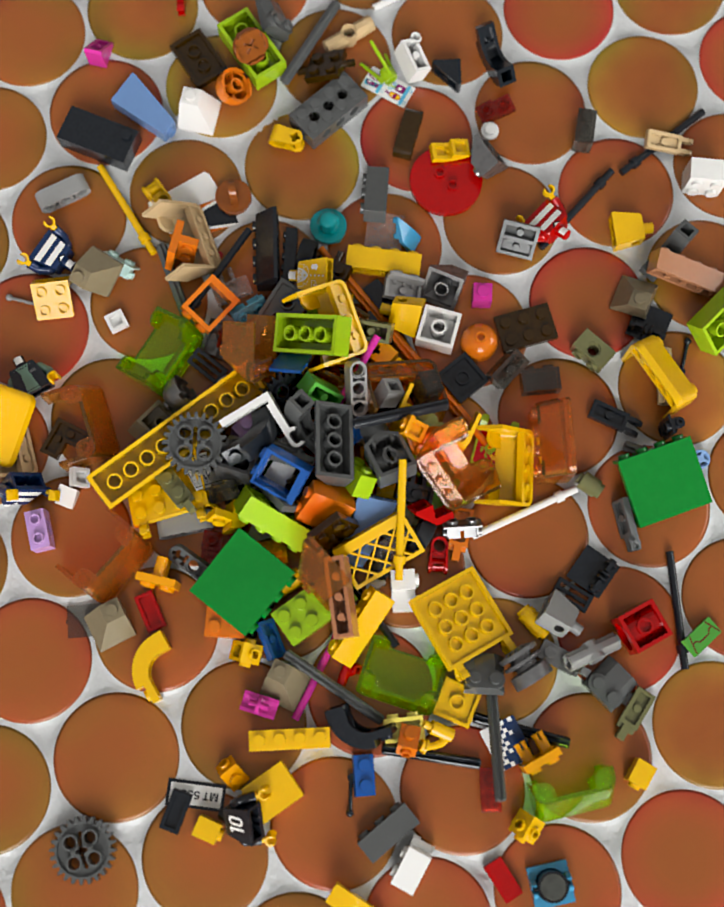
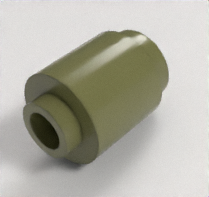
M588 471L585 474L581 472L575 481L578 483L576 487L590 497L598 498L605 488V485L602 484L603 481Z

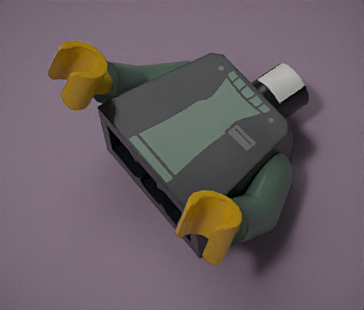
M18 356L13 359L16 368L9 372L8 386L29 393L36 398L54 388V380L57 378L61 380L62 377L52 367L42 362L36 363L34 360L26 362L23 356Z

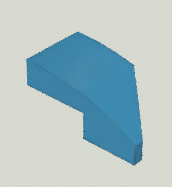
M394 217L393 223H396V232L393 233V238L399 239L400 244L407 252L415 251L422 237L402 219Z

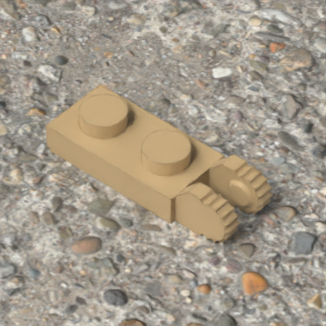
M648 129L645 134L644 149L690 157L692 156V151L682 149L681 144L693 145L694 140L685 138L682 135Z

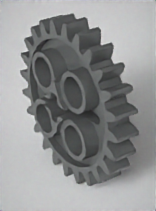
M187 412V418L185 419L182 415H179V422L173 419L174 427L167 426L170 433L164 432L163 435L167 440H162V444L167 446L163 448V452L169 453L165 456V459H172L170 466L172 467L177 464V472L183 468L184 475L191 471L192 476H195L196 471H199V474L203 476L204 469L210 473V466L217 468L216 461L221 463L223 461L219 456L222 455L220 449L227 446V443L222 442L227 439V436L220 435L224 432V428L217 429L219 421L213 424L212 416L207 420L205 419V413L198 417L197 412H195L194 417H191L190 413ZM194 427H197L198 430L196 460L193 461V430ZM188 430L191 435L184 438L180 435V432ZM208 431L211 436L204 439L200 436V433ZM187 449L190 454L187 457H181L179 451ZM207 450L210 456L202 458L199 456V452Z
M87 815L82 817V821L79 816H76L74 822L71 819L67 820V826L64 824L60 825L62 832L57 831L54 833L58 839L51 840L55 847L49 849V851L54 852L55 855L50 860H56L57 862L53 865V868H60L57 875L65 873L64 881L71 877V884H74L77 879H79L80 885L84 884L85 879L88 884H91L93 877L98 881L100 874H107L105 867L112 868L113 865L109 860L116 859L112 852L117 851L118 848L112 847V844L117 842V840H111L110 837L114 834V831L108 833L109 825L102 827V819L96 823L95 816H92L89 821ZM89 831H92L96 836L94 842H90L87 839ZM69 837L75 839L76 844L74 848L67 844ZM87 847V851L85 853L80 852V848ZM93 852H97L100 856L98 863L94 862L91 858ZM75 857L80 861L79 868L72 866V858ZM85 859L89 866L88 868L85 867Z

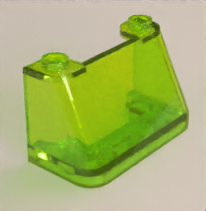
M157 306L150 317V324L154 328L152 334L135 358L129 355L124 356L115 368L145 388L163 397L165 384L175 375L182 377L190 365L187 360L198 346L201 347L204 336L189 320Z
M373 634L356 686L357 692L412 712L418 711V714L431 715L438 701L447 669L439 655H430L428 660L390 648L391 642L386 636Z
M606 764L594 766V774L587 778L589 789L562 796H556L554 788L548 783L538 784L536 780L527 782L526 786L535 817L542 822H548L609 806L613 801L616 784L613 766Z

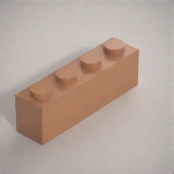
M660 247L651 252L646 271L650 275L707 298L714 297L721 290L724 273L718 271L717 268L703 265L702 262L686 258L683 254H676L666 247Z
M338 555L323 558L333 637L338 640L359 637L349 557Z

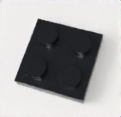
M466 352L436 374V377L460 405L489 382L488 377Z

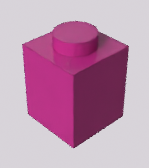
M473 283L471 308H490L492 303V283Z

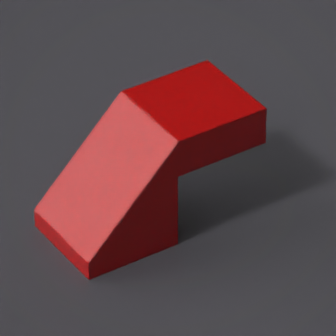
M425 499L407 506V509L414 515L437 526L454 519L453 511L443 505L434 509L433 505Z

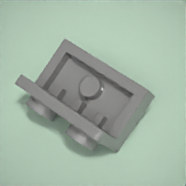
M390 270L385 276L382 297L394 300L396 296L420 298L421 289L426 279L420 278V276L415 274H404L400 270Z

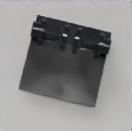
M650 306L646 319L636 316L631 317L625 334L639 340L655 335L664 341L673 315Z
M587 545L566 576L599 599L620 566L616 564L617 562L614 559H608L590 545Z

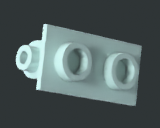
M111 249L103 251L124 264L120 276L126 280H132L135 276L134 270H140V268L135 266L136 263L127 258L124 260L119 257L120 254Z

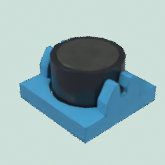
M566 859L526 867L534 907H555L576 902L572 876L568 870Z

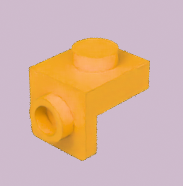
M410 414L401 419L398 434L421 444L429 425L415 419V415Z
M232 755L221 760L216 767L220 778L233 792L250 780L249 776L236 763Z

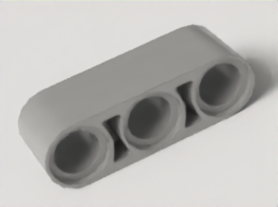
M79 173L38 191L35 194V198L42 213L47 214L88 196L91 189L84 175Z
M350 358L344 365L345 404L353 405V415L360 417L364 416L368 411L367 367L362 361ZM355 364H358V370L356 372H353V366ZM359 383L358 390L353 391L354 385ZM360 402L359 408L354 410V405Z
M205 509L206 514L211 511V509ZM188 512L156 522L160 540L215 529L214 525L210 522L205 521L201 523L197 518L196 512L192 515Z

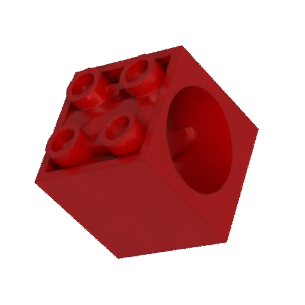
M653 599L646 600L610 620L629 655L639 654L673 635Z

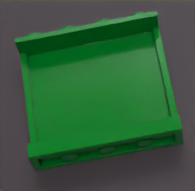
M678 434L672 436L671 441L666 443L665 440L655 442L652 448L647 449V446L635 450V454L629 455V453L617 456L618 460L612 461L613 464L618 466L635 516L634 521L638 528L712 503L690 436Z
M238 528L189 591L246 636L249 633L253 634L259 627L257 622L261 617L265 619L272 611L269 607L274 601L276 603L280 601L284 595L282 592L286 586L290 588L297 579L295 577L297 572L293 571L252 538L243 528Z

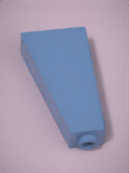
M132 72L112 97L113 107L167 142L176 133L175 121L136 74Z
M371 495L369 500L357 497L353 519L358 521L360 527L349 538L392 514L396 508L397 500ZM368 544L362 546L360 554L370 556L374 546ZM348 554L350 565L355 566L357 556ZM359 557L357 567L363 568L367 558Z

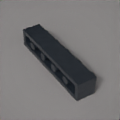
M286 227V231H284L285 242H283V249L285 251L282 253L284 264L281 265L283 275L281 277L289 281L288 273L289 270H294L297 256L298 228Z

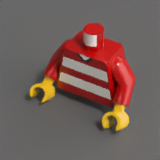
M549 184L548 188L551 190V193H548L544 188L542 194L545 197H549L550 200L546 199L526 221L521 215H517L516 220L541 227L537 242L551 244L558 237L567 240L571 231L567 229L568 215L565 207L558 196L553 194L555 187Z

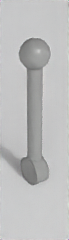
M11 294L6 295L7 301L13 300L34 306L32 301L16 298Z

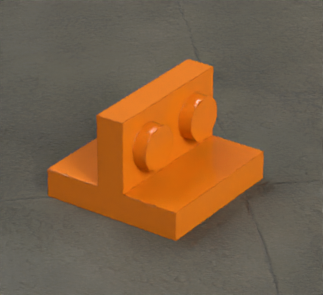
M177 219L167 251L164 269L172 271L175 259H179L184 263L194 264L199 240L182 235L185 221Z

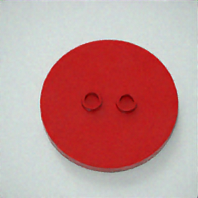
M430 149L420 155L412 166L409 180L412 196L418 205L427 212L438 216H455L471 208L481 193L483 182L482 176L479 178L473 171L474 166L471 164L472 156L470 155V157L460 160L432 163Z

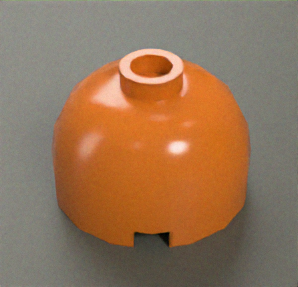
M229 67L221 72L215 83L217 96L223 103L230 106L240 105L252 95V85L249 77L246 79L245 75H243L245 72L237 67Z
M484 323L470 325L463 332L460 339L462 353L466 352L475 362H483L490 359L498 346V338L495 331Z

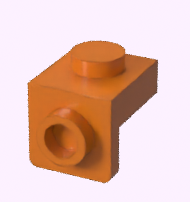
M401 723L396 754H400L404 758L416 756L421 727Z

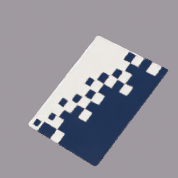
M514 715L500 721L504 771L523 762L513 747L520 741L525 739L527 746L533 754ZM489 727L481 730L480 734L491 754Z

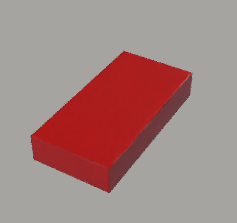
M152 589L133 597L149 634L168 626Z
M498 856L483 867L506 904L523 893L501 856Z

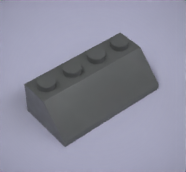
M315 400V476L326 485L346 487L354 480L353 405Z

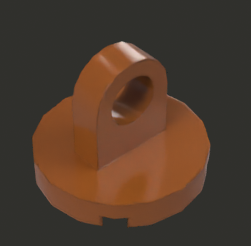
M248 27L237 33L233 41V53L241 63L254 65L264 59L269 43L268 38L261 30Z
M229 179L223 181L218 186L215 192V200L221 211L228 215H239L244 213L251 204L252 193L245 182L239 179Z

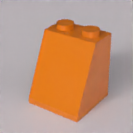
M313 480L309 486L304 488L300 499L295 501L297 508L294 518L296 521L316 527L336 511L350 517L356 510L355 498L350 495L345 487L326 485L321 480Z

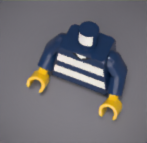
M48 216L52 220V224L49 226L43 221V225L51 228L52 231L48 230L30 256L26 253L19 254L25 258V262L19 259L16 262L19 265L26 264L27 268L38 275H53L54 273L60 275L64 269L72 272L77 263L72 260L74 256L71 250L72 243L61 227L55 225V219Z
M9 472L4 480L0 482L1 502L6 507L28 504L40 494L48 496L49 501H60V491L51 490L50 487L45 486L42 473Z

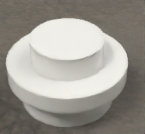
M487 122L481 127V135L487 140H493L499 134V127L493 122Z

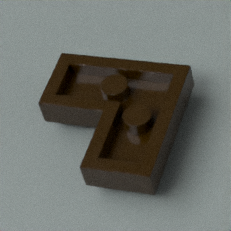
M58 417L40 452L56 460H59L67 444L85 452L93 435Z

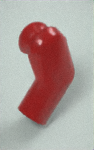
M355 662L351 668L344 665L340 671L337 683L346 686L350 676L358 675L362 672V666L358 662Z

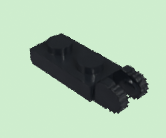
M597 399L594 400L587 415L588 418L634 438H637L638 432L626 427L627 422L635 427H642L643 424L640 420L630 416L631 414Z

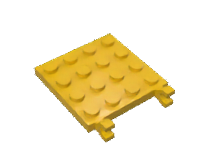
M195 447L192 451V455H195V457L197 447ZM188 452L183 457L189 456L190 452ZM177 464L172 466L171 468L195 498L191 502L197 509V518L201 523L205 522V507L210 506L203 476L200 475L203 489L196 491L188 474L184 475V469L182 468L177 472ZM155 477L128 496L133 526L135 528L139 527L140 535H143L144 539L152 537L149 524L188 513L185 507L180 510L174 504Z
M473 566L408 601L448 672L454 669L458 683L470 677L463 663L499 642H501V648L505 655L517 648L509 637L514 634Z

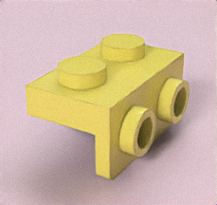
M418 711L407 712V717H399L398 714L386 715L387 719H383V725L395 722L397 731L392 735V738L385 740V744L398 743L401 723L421 727L419 740L425 739V731L422 728L423 715H419Z

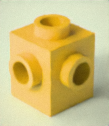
M245 638L243 642L233 639L229 659L238 661L239 666L250 668L251 664L259 666L263 646L256 645L257 640Z
M520 808L508 830L515 834L513 838L522 844L527 841L533 845L540 836L545 823Z

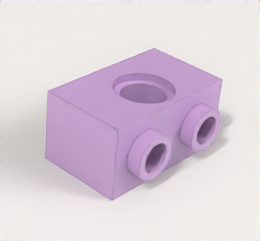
M40 508L24 512L31 551L40 553L56 549L49 511Z

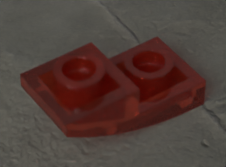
M507 93L494 101H491V99L475 107V110L482 124L515 112L516 108Z
M204 530L201 558L209 564L222 550L224 538L222 532Z
M492 767L480 768L482 813L502 812V802L495 801Z

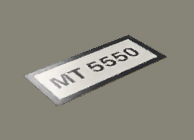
M169 778L165 805H168L173 789L178 788L193 794L189 808L219 812L224 806L226 785Z

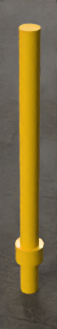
M98 165V171L139 235L138 239L141 244L145 245L150 255H155L157 250L153 246L148 232H145L104 165Z
M399 459L396 555L393 556L395 580H403V565L406 559L404 555L407 459Z

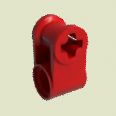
M437 536L431 541L427 573H431V571L443 572L444 575H447L449 545L447 539L442 536ZM442 541L444 549L442 551L436 550L434 542Z

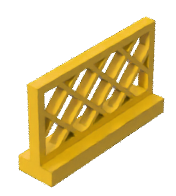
M397 511L332 549L334 556H347L348 554L357 556L355 566L350 565V569H354L351 577L356 590L395 569V564L388 561L390 550L396 552V548H392L391 545L393 538L396 537ZM405 517V526L408 530L406 537L404 536V554L408 555L405 559V562L425 552V549ZM383 534L391 536L389 546L377 544L379 536ZM407 540L416 542L419 549L413 553L405 551ZM366 544L374 546L372 556L360 554L362 546ZM376 547L388 550L385 560L374 557ZM359 557L371 559L368 570L357 567ZM373 560L384 563L383 570L380 572L371 571ZM356 570L367 573L366 580L359 584L354 578Z

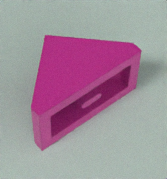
M96 39L84 48V53L89 64L107 68L114 42Z

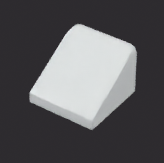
M60 484L58 487L60 501H55V503L73 510L80 492Z
M374 580L366 585V589L372 585L379 590L386 585V581Z

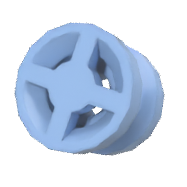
M696 450L701 469H704L710 463V455L705 450Z

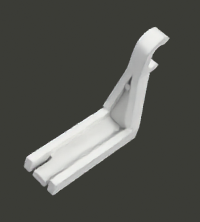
M268 391L219 420L223 428L228 427L268 403L266 406L290 445L301 447L305 443L302 440L299 443L294 442L291 432L296 430V427H290L273 395Z

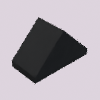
M460 59L434 60L431 72L458 94L461 89Z

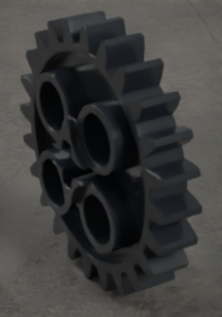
M275 372L276 377L274 378L269 375L270 382L263 381L266 387L259 388V390L263 393L271 392L284 415L285 404L298 390L296 386L303 378L302 373L282 372L281 375L279 372ZM282 387V392L277 394L278 389Z

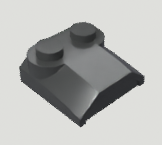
M255 0L262 31L282 43L287 41L289 35L292 34L293 25L289 19L285 18L280 5L274 0Z
M480 653L465 662L464 667L469 672L470 677L464 680V694L504 696V666L501 667L499 664L504 658L495 653Z
M609 655L581 683L609 712L620 706L622 701L638 685L635 679Z

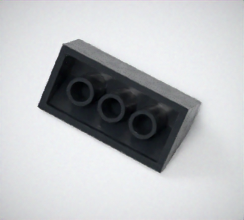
M277 206L257 213L256 221H252L253 232H256V238L252 240L253 250H256V256H253V267H256V274H253V285H257L258 291H273L280 280L279 218Z

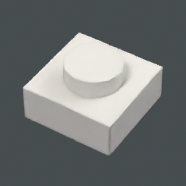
M121 308L104 316L113 335L130 327Z
M70 467L69 487L90 488V483L86 479L90 474V469Z

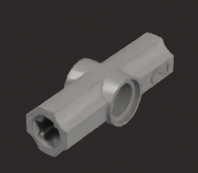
M613 632L597 640H588L578 649L566 653L562 657L564 666L567 670L573 672L587 664L594 665L605 656L618 651L622 647L621 640Z

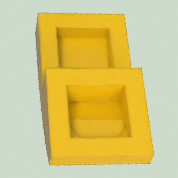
M450 139L448 143H431L429 145L432 163L460 160L471 155L468 139Z

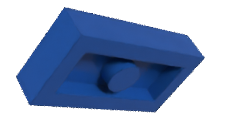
M274 618L258 622L259 627L256 631L268 662L275 660V658L283 657L286 650Z
M373 754L352 755L354 797L376 795Z

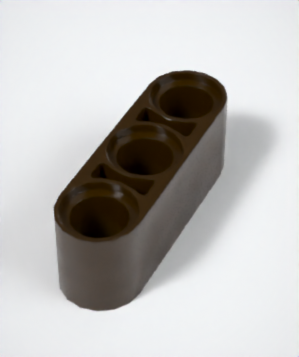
M410 108L405 109L392 156L411 160L424 112Z

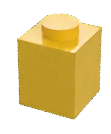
M635 757L624 779L629 781L628 786L637 791L640 788L647 790L657 768L641 758Z
M201 814L191 835L214 845L217 841H221L225 830L222 829L224 823Z

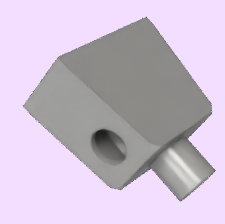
M557 589L545 599L534 622L558 637H563L569 631L579 636L584 629L576 621L579 609Z

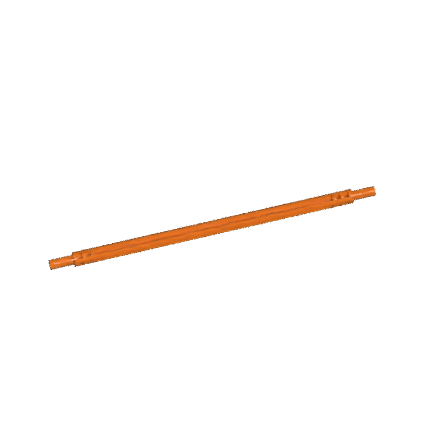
M324 246L318 249L322 257L334 259ZM350 275L346 285L351 294H354V297L367 312L371 311L378 321L388 322V319L383 314H379L380 310ZM394 330L393 343L440 399L448 400L451 412L468 429L472 420L470 415L397 330ZM476 429L473 435L485 447L488 444L486 437L480 430Z

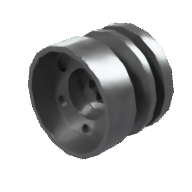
M535 641L518 646L499 662L501 667L508 663L511 664V667L504 671L506 674L513 671L516 672L517 675L512 678L511 683L517 692L529 687L553 670L546 658L539 661L535 659L541 653L540 649L531 653L530 649L537 645Z

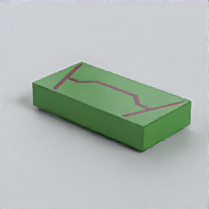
M708 616L681 643L693 657H696L722 631Z

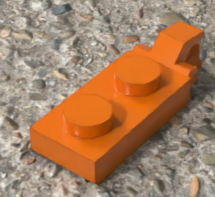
M455 506L454 518L464 520L467 517H473L474 510ZM460 531L461 538L449 539L448 550H452L451 561L458 562L460 553L466 552L469 538H464V531Z

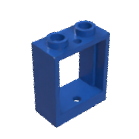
M272 443L269 447L262 449L259 455L261 460L259 464L254 465L250 473L253 475L250 482L292 506L301 493L314 466ZM272 455L301 470L291 490L262 475Z

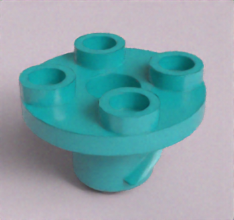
M322 209L316 212L311 219V234L314 240L322 244L339 243L346 234V219L342 213L335 209Z

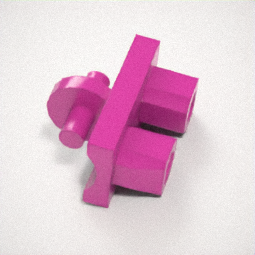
M245 690L239 709L274 720L280 701Z

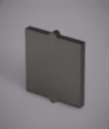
M102 603L67 606L68 620L66 624H68L69 639L93 637L84 617L102 605Z

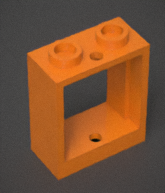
M212 274L180 307L182 310L181 314L188 321L191 319L195 322V327L202 334L205 332L208 335L240 299ZM208 285L229 304L210 326L189 307Z

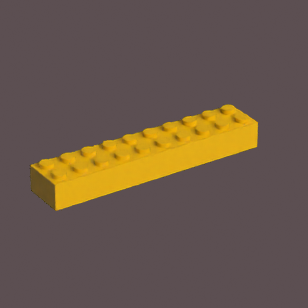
M245 362L89 474L86 479L106 506L112 509L170 466L172 459H165V456L169 453L163 452V448L167 446L162 444V440H167L163 435L164 432L170 433L167 426L174 427L173 419L179 422V415H182L185 419L187 418V412L190 413L191 417H194L195 412H197L198 417L205 413V419L207 420L212 416V423L214 424L257 398V395H262L263 392L259 388H265V386L249 364ZM219 422V426L217 427V429L223 428V427L221 426L220 422ZM194 427L193 449L197 447V427ZM182 430L180 435L187 438L191 433L188 430ZM202 431L200 436L207 439L211 434L208 431ZM182 449L179 451V455L183 457L189 451Z

